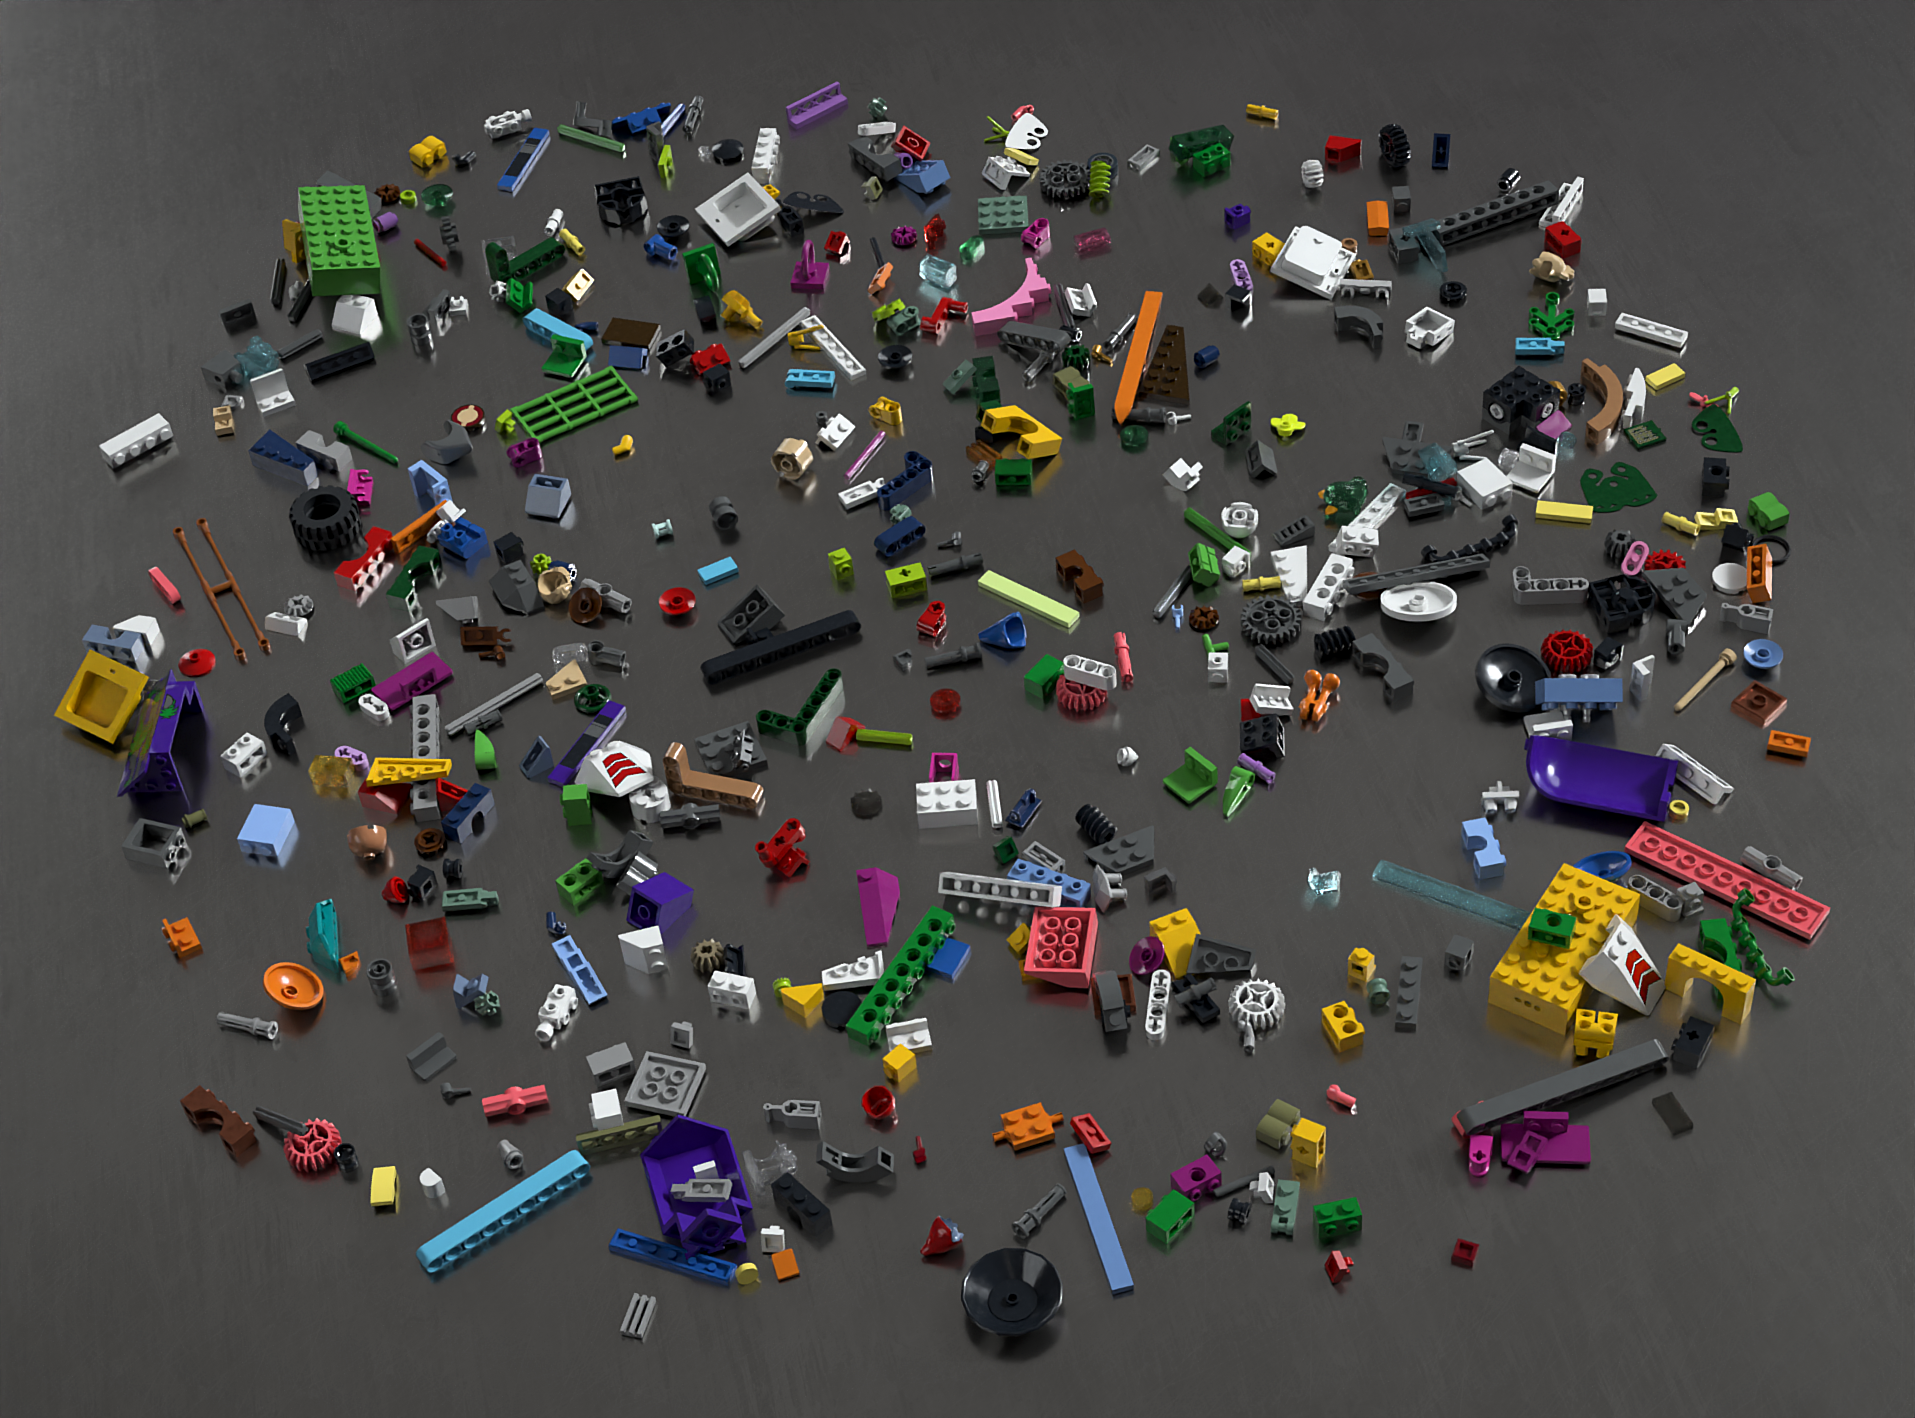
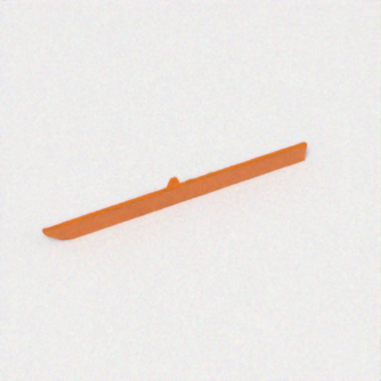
M1146 291L1115 401V414L1120 425L1133 407L1144 364H1146V355L1163 292Z

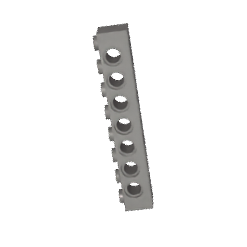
M436 695L413 697V705H410V714L413 716V719H410V727L413 730L410 733V741L413 744L410 747L411 758L439 759V706ZM436 779L411 781L413 789H410V795L413 803H410L411 814L415 815L417 822L440 819V806L436 795Z

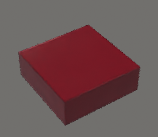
M1458 1238L1451 1260L1473 1267L1480 1244Z

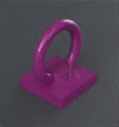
M809 239L803 244L801 262L796 261L790 282L791 288L824 289L829 263L815 262L814 245Z

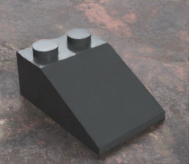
M756 584L717 623L736 645L746 640V628L750 627L753 632L766 627L771 629L785 614L772 598Z

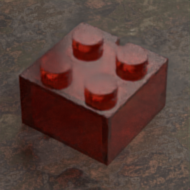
M445 917L405 925L408 953L413 971L454 962L450 931Z

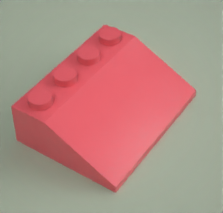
M1035 907L1024 974L1069 988H1088L1098 928L1096 909Z

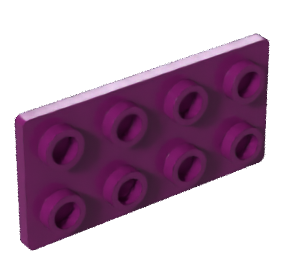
M430 652L379 683L371 690L376 697L386 703L388 708L393 711L413 699V697L418 696L452 675L453 671L434 652Z
M1524 1111L1523 1124L1504 1123L1500 1126L1502 1161L1508 1162L1516 1146L1520 1145L1527 1130H1530L1548 1139V1143L1536 1163L1590 1164L1589 1126L1568 1125V1112Z

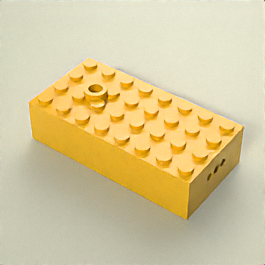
M1564 863L1539 900L1536 908L1548 909L1553 912L1577 917L1576 930L1570 949L1528 939V928L1533 910L1490 976L1488 1003L1565 1036L1575 1021L1576 1009L1583 1008L1594 990L1578 974L1588 958L1597 955L1610 935L1605 929L1614 915L1617 914L1631 928L1634 926L1638 916L1640 894Z

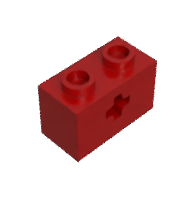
M1564 221L1545 228V241L1563 259L1581 252V237Z

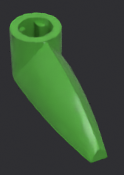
M476 730V770L496 769V757L492 743L481 731Z
M1237 766L1232 769L1223 796V814L1228 817L1247 794L1254 783L1255 773Z

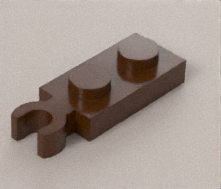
M498 626L460 627L461 645H499V639L502 642H511V639L504 637L505 632H511V629L505 628L499 632Z

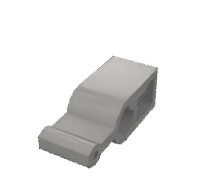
M1722 603L1719 620L1722 622H1734L1739 628L1768 634L1773 609L1751 604H1742L1737 607L1728 603Z
M788 1100L783 1105L766 1103L763 1106L765 1121L767 1122L784 1121V1124L789 1128L819 1129L822 1115L820 1101Z

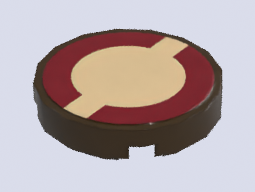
M473 404L461 406L451 414V421L462 425L467 432L474 431V428L477 427L480 428L486 419L484 410L480 406Z

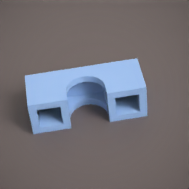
M1486 818L1462 822L1461 836L1467 850L1481 849V851L1474 852L1473 863L1479 880L1502 876L1506 866V859L1504 855L1500 854V845L1498 840H1495L1493 837L1492 825H1488Z

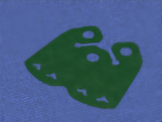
M1616 462L1611 467V472L1620 476H1627L1629 479L1618 476L1607 477L1597 486L1596 483L1603 477V473L1589 468L1585 470L1580 480L1589 506H1593V511L1595 512L1617 511L1625 505H1643L1658 496L1637 468L1623 462ZM1618 467H1624L1626 470L1624 472L1618 471ZM1595 473L1597 477L1590 478L1589 474ZM1615 481L1618 485L1613 487L1610 485V482Z

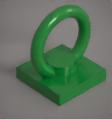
M711 243L682 253L689 284L704 280L708 288L712 292H716L719 288L717 275H720L721 271L715 245Z

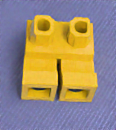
M1577 1008L1573 1043L1576 1054L1588 1055V1047L1597 1048L1596 1056L1598 1058L1607 1057L1610 1050L1612 1051L1618 1014L1599 1011L1596 1023V1011Z

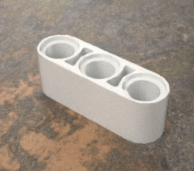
M1068 655L1063 660L1064 676L1068 680L1106 691L1114 689L1117 685L1116 669L1111 665L1076 655Z

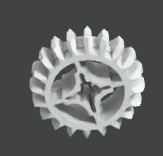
M1259 978L1256 981L1249 979L1248 983L1242 981L1240 986L1236 985L1234 991H1231L1228 1000L1229 1012L1233 1020L1238 1022L1240 1020L1249 1021L1254 1030L1257 1027H1261L1264 1030L1265 1026L1272 1028L1273 1023H1278L1279 1018H1282L1284 1014V996L1280 988H1276L1274 983L1268 984L1267 979L1264 982H1260Z

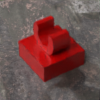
M1339 1250L1331 1252L1324 1266L1332 1283L1341 1282L1344 1275L1350 1273L1348 1267H1352L1354 1264L1351 1257L1343 1258Z

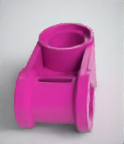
M1045 218L1035 220L1021 234V242L1031 244L1035 249L1038 248L1050 237L1049 221Z
M1476 1134L1470 1136L1469 1171L1472 1175L1482 1177L1488 1173L1490 1156L1492 1155L1493 1136Z

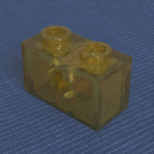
M315 755L308 773L312 785L349 788L356 770L352 758Z

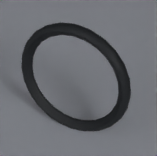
M1760 536L1751 544V546H1755L1757 542L1763 539H1776L1784 543L1787 547V554L1779 560H1772V564L1784 562L1791 555L1789 543L1779 536Z

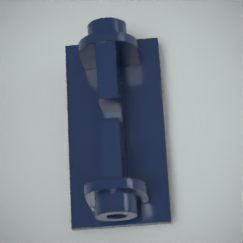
M1030 788L1025 791L1005 819L1006 822L1023 828L1042 801L1036 798V791Z

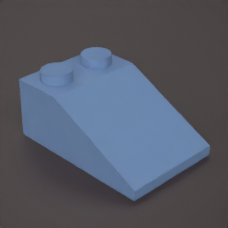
M943 160L915 161L910 168L902 169L903 172L894 177V179L917 193L925 194L931 193L934 190L933 188L944 185L945 181L951 178Z

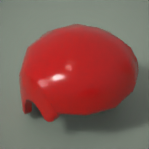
M873 1086L862 1096L861 1105L871 1118L882 1120L890 1116L894 1111L895 1098L885 1086Z

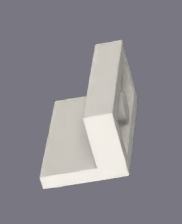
M1653 655L1632 664L1629 690L1640 702L1647 699L1649 684L1652 682L1655 659Z

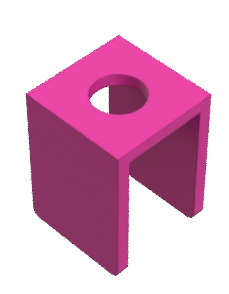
M932 753L929 783L935 782L936 772H952L951 781H958L959 766L957 753ZM948 760L951 762V764L943 765L940 763V761Z

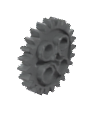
M1065 159L1063 162L1057 160V164L1051 162V166L1046 165V169H1042L1039 177L1040 188H1043V192L1047 191V195L1053 193V197L1059 195V198L1062 196L1068 198V195L1074 197V194L1080 195V192L1085 193V189H1089L1091 172L1088 166H1084V163L1078 164V161L1073 163L1072 160L1066 162ZM1064 171H1067V187L1064 186Z
M1266 595V599L1259 596L1258 601L1252 599V604L1247 602V607H1243L1240 618V625L1242 626V631H1246V636L1251 635V640L1258 638V643L1265 640L1266 644L1269 641L1276 644V640L1283 643L1284 638L1290 640V635L1296 636V632L1300 631L1302 614L1300 613V608H1296V603L1291 604V599L1284 601V596L1277 599L1276 595L1273 598Z

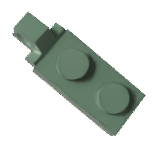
M482 888L444 891L441 908L443 912L485 908L498 905L499 897L497 891L488 892Z

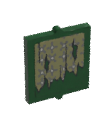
M1652 420L1624 429L1629 442H1632L1638 450L1664 442L1667 439L1661 432V428H1658Z

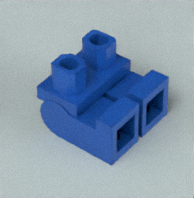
M462 517L455 520V526L449 523L442 526L441 534L437 536L441 546L466 559L488 543L485 529L472 524Z

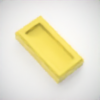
M1005 148L1004 150L1005 155L1026 165H1038L1039 159L1015 148Z
M1673 363L1647 375L1645 381L1655 390H1659L1685 378V372Z

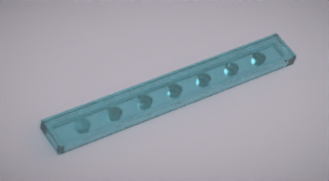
M1380 860L1373 872L1374 879L1517 930H1521L1531 912L1384 860Z

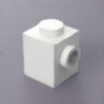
M1209 653L1208 682L1227 683L1228 653Z

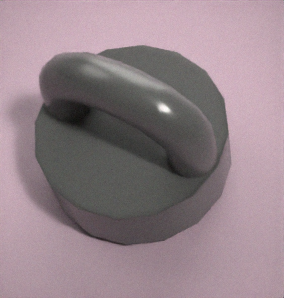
M1215 1132L1205 1142L1204 1149L1214 1156H1222L1227 1149V1142L1219 1132ZM1220 1144H1222L1221 1149L1219 1151H1216Z

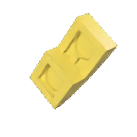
M1717 508L1715 513L1696 512L1694 517L1696 524L1701 526L1700 530L1725 529L1726 524L1738 523L1735 511L1732 509Z
M395 1166L374 1168L371 1184V1207L393 1204L395 1196L394 1182L396 1178Z

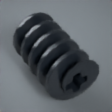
M1348 625L1343 628H1336V630H1329V632H1322L1321 635L1319 633L1315 634V652L1321 658L1322 651L1325 656H1328L1329 649L1332 654H1335L1336 647L1339 652H1342L1343 645L1349 650L1350 643L1352 644V641L1356 640L1355 635Z
M1086 804L1076 813V822L1085 829L1097 844L1107 843L1116 836L1118 832L1117 827L1113 826V823L1108 821V818L1097 807Z

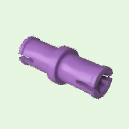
M1245 753L1239 756L1237 760L1238 765L1255 773V776L1263 779L1268 784L1274 780L1276 774L1264 767L1262 762L1253 760Z

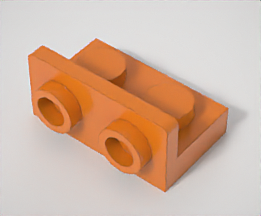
M187 917L170 925L166 918L162 920L165 926L161 928L166 939L170 938L168 944L172 952H177L179 958L202 949Z

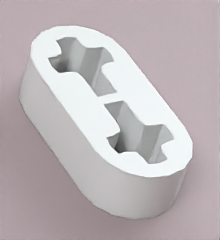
M365 694L359 698L360 709L373 719L383 721L389 717L388 705L374 695Z

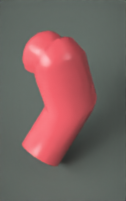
M1032 105L1019 107L1011 115L1012 120L1017 121L1025 113L1032 115L1034 107Z
M1330 1085L1326 1091L1327 1097L1350 1108L1355 1104L1356 1098L1341 1092L1337 1085Z

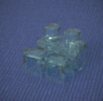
M258 335L250 339L251 345L246 347L247 352L234 354V357L241 365L242 372L250 379L267 374L269 371H274L279 365L278 353L272 349L269 343H264Z

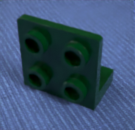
M1247 401L1225 416L1223 423L1211 430V436L1227 446L1244 433H1247L1251 429V402Z

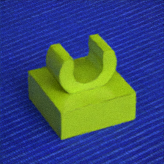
M507 409L496 419L494 430L501 433L505 429L508 433H511L515 429L513 426L516 424L512 420L513 413Z

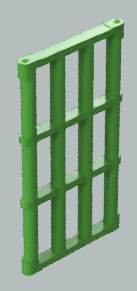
M611 365L581 380H576L569 385L546 393L520 406H515L510 409V412L513 413V417L516 418L529 437L537 438L540 444L568 430L571 431L577 426L598 417H603L607 413L628 404H633L638 401V397ZM610 374L614 377L587 390L583 387ZM618 383L621 388L595 399L591 397L592 394ZM577 388L581 391L556 403L552 400ZM624 393L629 395V397L604 408L599 407V404ZM583 398L588 400V402L565 412L560 410V408ZM544 402L550 404L524 417L519 415V413ZM592 407L596 410L571 422L567 419ZM553 411L557 413L556 416L530 427L526 424ZM559 421L564 422V425L537 437L534 432Z

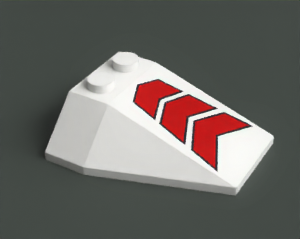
M622 741L610 742L607 747L596 749L584 758L576 777L575 785L587 784L589 792L621 797L654 780L650 754L641 748Z
M1616 914L1605 929L1610 935L1597 955L1586 960L1578 974L1596 990L1648 1016L1666 988L1664 985L1665 981L1632 928Z

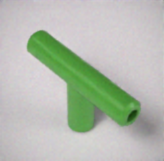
M1202 635L1208 656L1209 653L1229 649L1228 642L1212 645L1209 635Z

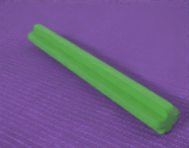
M563 124L557 127L559 134L620 153L625 150L624 143Z
M1190 507L1184 510V517L1226 548L1231 550L1234 546H1237L1249 552L1251 558V552L1199 513Z

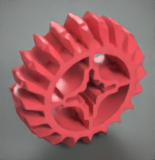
M1064 674L1060 675L1056 683L1058 700L1064 707L1068 706L1069 710L1074 708L1077 712L1079 709H1083L1084 712L1088 708L1093 710L1094 706L1099 707L1100 703H1104V699L1107 696L1106 690L1068 680Z
M318 1118L314 1122L308 1119V1122L304 1123L308 1127V1132H305L304 1136L287 1132L288 1138L284 1139L283 1150L286 1154L285 1157L293 1168L297 1167L299 1171L305 1169L308 1173L311 1169L317 1172L319 1167L325 1169V1164H332V1159H335V1148L342 1144L339 1131L332 1123L328 1124L325 1119L320 1122Z

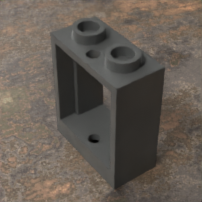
M139 818L121 848L125 858L128 860L167 869L170 863L174 861L179 849L184 845L185 837L181 827ZM150 834L168 838L161 851L142 847Z

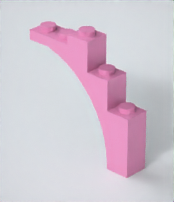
M1032 258L1025 259L1027 277L1023 285L1013 296L991 308L971 312L975 336L997 333L1008 321L1018 322V317L1032 315V308H1035L1034 303L1049 301V294H1051L1050 284L1046 283L1045 277H1040L1037 264H1033Z

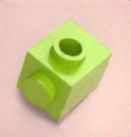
M845 548L828 553L829 567L837 581L854 574L852 558Z

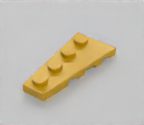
M375 758L366 779L367 787L448 777L452 767L451 759Z

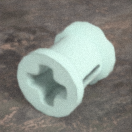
M669 519L660 524H652L656 539L667 534L673 535Z

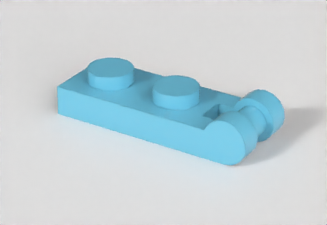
M790 369L787 373L785 386L787 388H793L794 386L832 388L835 372Z

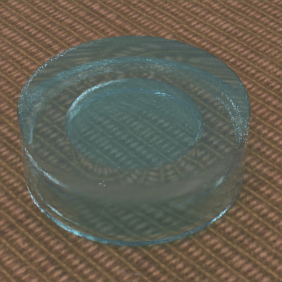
M1564 431L1560 433L1557 441L1563 448L1571 449L1575 446L1577 439L1572 433Z

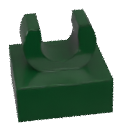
M1006 836L992 847L999 862L1003 864L1019 854L1011 836Z

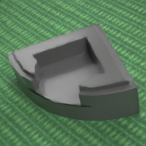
M906 649L893 656V661L902 671L907 670L912 663L910 649Z

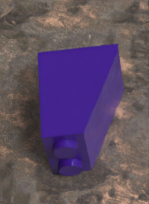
M666 872L632 886L626 920L639 929L659 926L660 934H662L691 907L694 890Z

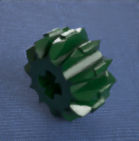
M1070 345L1069 348H1064V352L1061 355L1064 368L1072 366L1075 370L1083 371V368H1088L1091 361L1090 351L1084 345Z

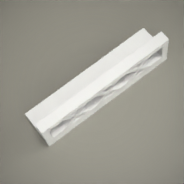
M1577 177L1572 185L1563 183L1559 190V200H1562L1561 203L1559 202V204L1547 208L1539 221V225L1547 227L1565 220L1583 192L1584 178Z
M1662 744L1655 755L1656 757L1679 761L1676 778L1712 804H1717L1724 793H1732L1734 790L1733 787L1674 745Z

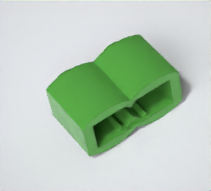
M1766 492L1749 499V514L1758 519L1759 524L1770 531L1788 524L1789 511L1783 504L1778 502L1772 493Z

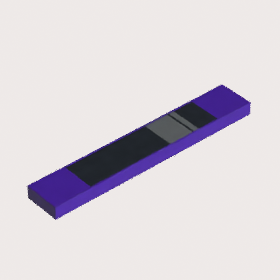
M609 700L548 776V782L560 787L567 785L581 768L584 758L597 748L626 711L625 706Z

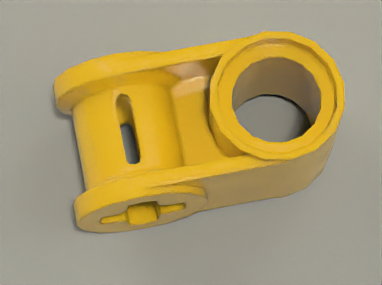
M879 397L877 403L868 408L870 415L875 419L890 425H898L902 422L901 407L898 402L891 401L885 397Z

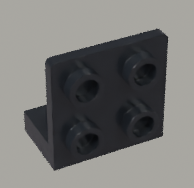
M1276 713L1240 722L1241 753L1269 747L1270 751L1275 753L1277 759L1285 757L1284 727Z

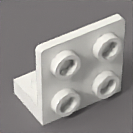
M1000 156L988 157L982 171L984 177L1002 190H1006L1011 175L1030 176L1026 168L1018 165L1016 160L1011 157H1007V159Z
M281 368L250 380L257 406L263 417L296 406Z
M1523 443L1520 447L1519 461L1506 477L1513 484L1538 493L1555 472L1556 455Z

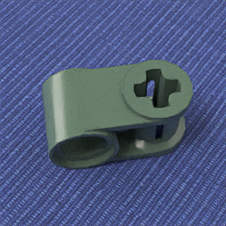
M909 306L889 316L887 319L888 326L898 336L918 328L921 324V320L918 318L919 309L915 306Z

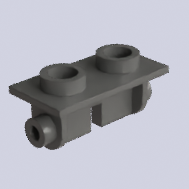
M743 729L733 740L732 770L737 766L741 767L742 770H748L751 766L753 739L750 735H745V730Z

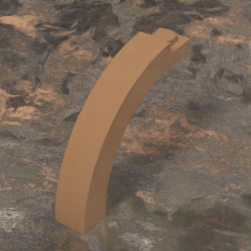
M1586 358L1582 361L1581 375L1601 391L1606 402L1602 411L1586 423L1585 436L1598 445L1607 439L1619 424L1623 405V390L1617 376L1605 364L1599 367L1596 363Z

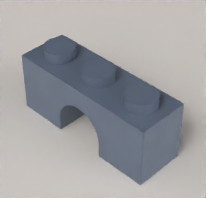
M91 625L82 639L87 653L89 650H93L106 657L136 662L145 648L141 633L124 631L119 638L112 639L109 628L98 625Z

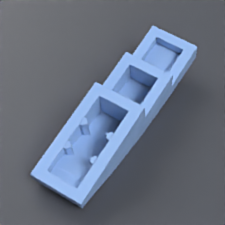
M570 935L552 943V948L589 1005L607 997V993L589 961H586L581 950L577 948Z

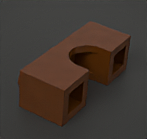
M1075 549L1055 558L1056 571L1065 582L1074 579V593L1083 604L1103 596V580L1101 577H1097L1093 568L1087 565L1084 557L1079 555Z

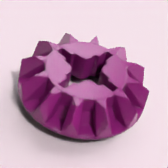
M899 226L898 229H893L891 233V240L898 245H908L917 239V232L912 226Z

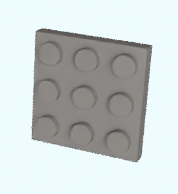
M646 1051L624 1100L625 1106L675 1117L677 1114L686 1116L706 1070L705 1063Z

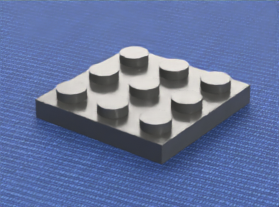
M749 721L694 738L695 745L709 774L729 778L768 765ZM744 729L745 735H750L753 739L751 766L748 770H742L739 766L732 770L733 740Z

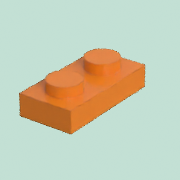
M889 262L878 269L867 291L871 295L876 291L880 292L886 285L884 284L885 281L890 278L893 266Z
M1771 730L1767 749L1807 757L1811 738Z

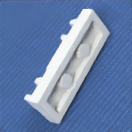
M1340 279L1339 284L1343 298L1345 292H1351V298H1353L1354 291H1357L1361 294L1376 292V299H1379L1380 293H1384L1385 299H1388L1389 292L1392 289V281Z

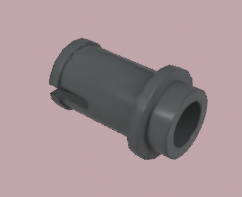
M979 461L976 469L972 470L971 477L974 481L980 482L985 478V473L989 468L987 461Z

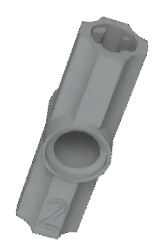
M586 578L581 582L579 589L588 587L599 593L603 608L611 607L621 613H627L630 610L631 599L613 591L610 584H599Z
M1748 846L1740 857L1741 862L1758 871L1762 876L1796 891L1802 882L1803 877L1783 866L1781 859L1776 856H1766L1755 848Z

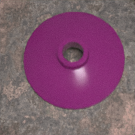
M1153 936L1145 937L1138 941L1129 957L1131 970L1138 975H1148L1154 972L1164 957L1163 943Z

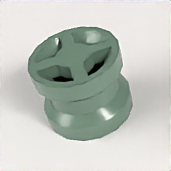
M1376 978L1367 983L1366 989L1370 993L1369 999L1371 1003L1383 1004L1390 999L1386 980Z

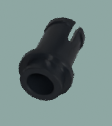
M1062 325L1059 329L1068 333L1072 341H1079L1082 336L1079 328L1073 329Z

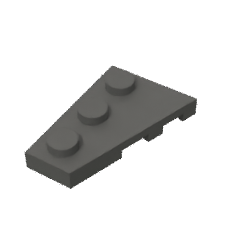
M1196 933L1186 974L1251 971L1256 949Z

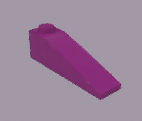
M876 867L856 870L867 947L887 945L893 917L896 913V905L900 898L898 877Z

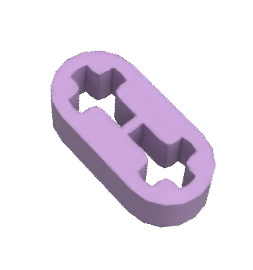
M341 746L335 750L337 763L356 771H362L368 767L369 762L365 753L348 746Z

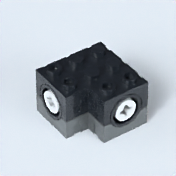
M1518 366L1483 392L1482 419L1508 435L1520 426L1525 429L1528 426L1535 429L1541 422L1559 410L1560 389L1553 387L1550 383Z

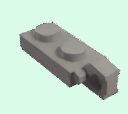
M689 1179L685 1184H673L671 1193L674 1199H682V1201L726 1202L730 1195L732 1182L729 1179Z

